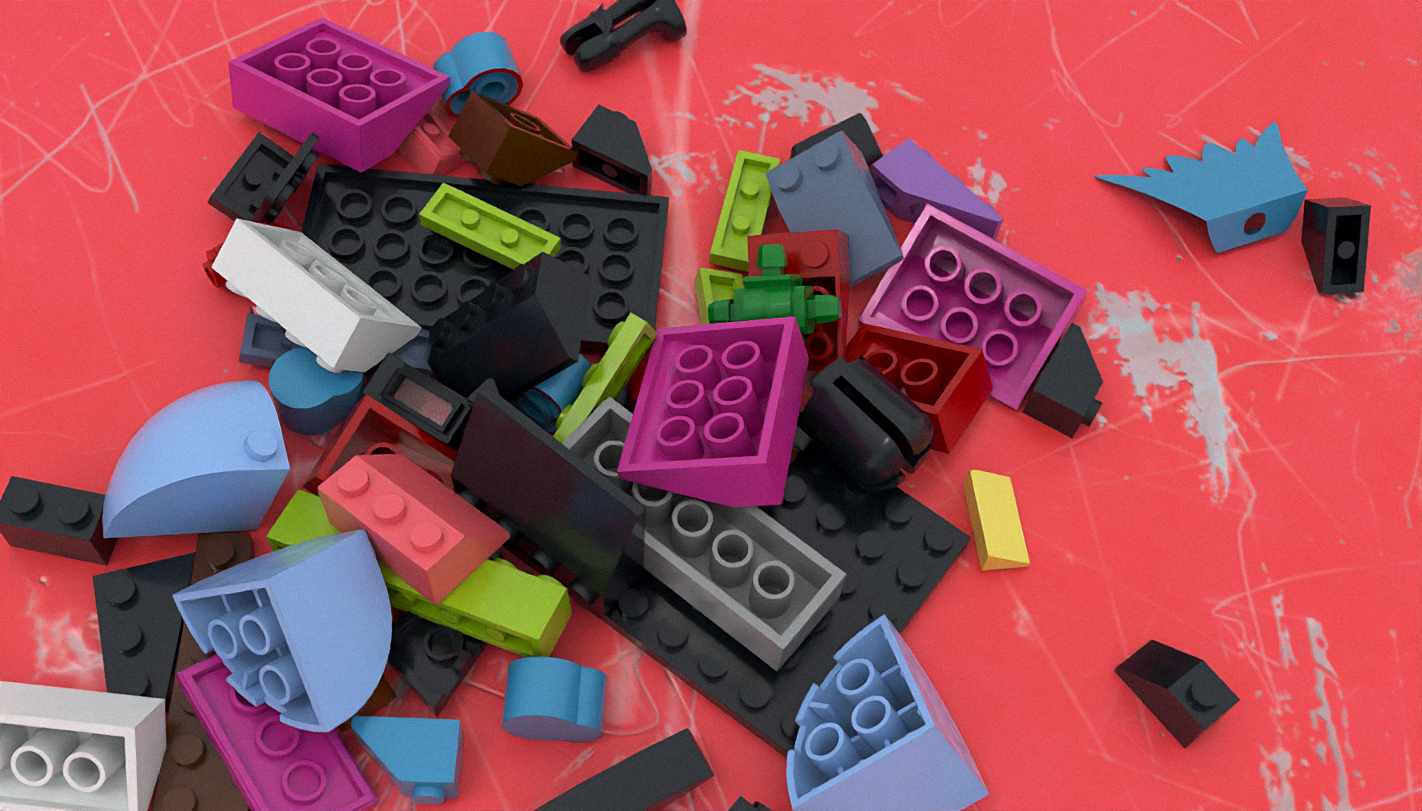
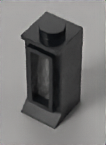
M388 352L362 393L375 399L458 453L471 414L467 398Z

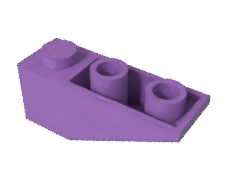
M909 138L872 164L870 173L882 203L895 217L916 223L928 203L996 240L1003 218L997 214L990 204L983 202L971 192L960 178L951 175L934 160L928 151L921 149Z

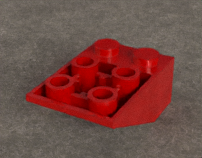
M838 229L747 236L749 277L762 276V268H757V252L760 246L782 244L786 250L788 267H783L784 275L801 274L803 278L802 286H812L814 300L815 295H834L841 298L842 317L840 319L818 324L815 319L814 333L804 334L806 339L805 347L809 356L807 371L823 370L838 358L843 357L845 359L850 288L848 234Z

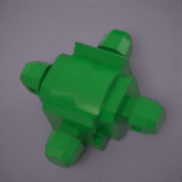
M761 245L757 252V268H762V276L744 277L743 285L745 289H735L733 299L714 301L709 304L708 320L710 324L795 316L805 344L804 334L814 333L815 319L818 324L833 322L842 317L841 298L834 295H815L814 300L812 286H802L803 278L801 274L784 275L783 267H788L786 250L783 245Z

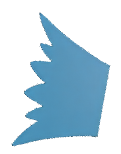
M1277 122L1272 123L1265 129L1255 146L1244 138L1239 139L1236 144V153H1232L1218 145L1207 143L1203 147V162L1178 155H1166V160L1173 172L1155 168H1142L1150 177L1095 175L1096 178L1155 197L1205 220L1210 241L1217 253L1286 232L1297 216L1308 191L1286 155ZM1256 213L1265 214L1266 221L1262 229L1244 231V225L1249 217Z

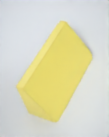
M969 470L963 482V488L981 571L1029 567L1030 561L1010 477L980 470Z

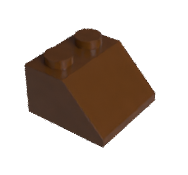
M473 90L448 135L461 148L460 156L480 167L478 174L497 185L507 181L523 186L574 162L579 154L540 118Z

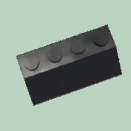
M542 251L525 264H519L513 272L497 283H491L485 291L470 301L463 302L457 310L445 318L438 319L431 328L428 342L431 344L428 365L437 382L468 398L488 378L492 377L504 399L509 402L577 363L591 277Z

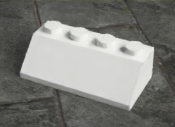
M237 218L212 265V268L227 280L225 285L229 290L249 298L256 304L255 311L259 315L270 321L278 322L286 329L285 336L289 340L309 348L317 355L316 362L334 373L341 374L343 370L368 371L382 361L388 352L392 354L415 338L422 328L301 232Z
M0 681V811H148L166 751L165 699Z

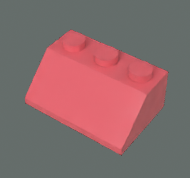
M403 454L355 455L317 487L329 523L342 533L365 529L368 539L376 552V560L435 606L510 538L507 530Z

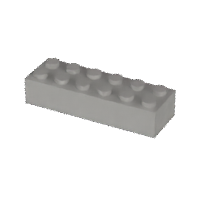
M608 396L562 444L646 508L644 568L778 672L839 599L847 574L756 506L729 507L620 479L617 469L633 414Z

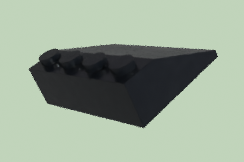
M484 385L477 392L451 472L454 492L509 532L510 538L504 545L510 548L517 545L529 555V562L540 574L550 577L554 575L567 586L568 594L576 603L585 609H589L592 606L602 615H605L644 573L646 508L491 388Z

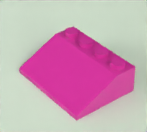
M323 17L228 62L234 109L303 144L312 132L315 133L320 139L313 149L361 173L390 157L450 85V76Z
M927 203L901 246L905 259L888 268L858 320L869 325L983 349L993 387L989 395L1017 411L1085 303L1087 290Z
M796 317L657 329L658 335L652 345L617 469L619 478L729 507L782 505L809 362V356Z

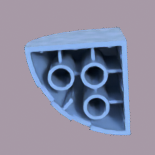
M255 380L232 381L212 385L180 397L150 418L126 446L108 484L103 504L102 523L104 538L257 530L290 470L278 415L265 387Z
M365 529L323 536L278 549L221 571L172 595L183 620L204 654L206 655L214 650L221 657L226 667L233 673L227 677L226 681L255 707L265 702L281 712L280 722L298 729L312 732H329L352 717L374 692L388 660L392 636L390 599L383 575L376 560V552L368 539Z
M884 614L852 637L834 655L833 658L837 664L827 675L820 687L814 683L812 684L795 719L800 728L794 750H788L786 766L788 794L793 811H961L989 795L967 745L945 704L906 642Z

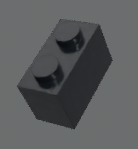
M11 476L0 500V533L10 546L107 566L118 538H104L103 535L104 494Z

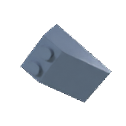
M842 130L765 173L777 207L790 233L838 229L848 234L850 287L905 259L863 153Z

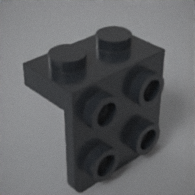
M258 132L212 193L207 203L233 221L238 218L256 223L264 221L270 224L274 222L289 197L297 190L320 154L313 150L320 137L312 132L296 155L293 156Z

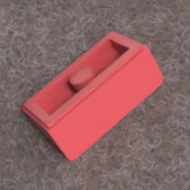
M430 109L397 148L418 173L445 176L469 162L460 156L461 148L448 136L450 131Z

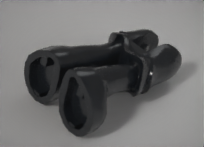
M617 0L606 10H604L602 3L596 11H592L586 18L569 28L561 36L560 45L567 54L574 55V62L582 72H588L619 57L624 49L648 33L659 31L663 37L673 42L687 35V28L675 0ZM639 13L638 15H636L634 18H632L631 20H629L628 22H626V23L623 24L622 26H620V27H618V28H616V29L614 28V26H616L617 24H619V23L622 22L623 20H625V19L631 17L632 15H635V14Z

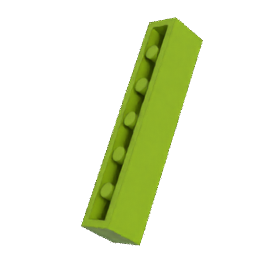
M298 489L266 538L272 550L276 551L300 542L342 532L329 523L320 494L316 496ZM501 558L484 561L437 606L377 560L388 590L391 606L414 613L434 623L453 628L463 634L523 657H549L572 615L568 590L558 580L547 575L536 577L522 572L512 563Z

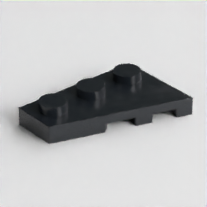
M497 550L488 558L490 560L494 558L506 560ZM407 612L392 623L391 646L387 662L433 714L438 717L488 643L445 625L421 618L414 613Z
M196 552L93 576L107 693L165 699V713L169 712L184 620L172 595L190 586Z

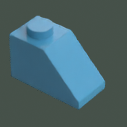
M352 716L351 727L358 743L404 796H412L413 802L425 805L444 803V798H458L464 733L460 720Z

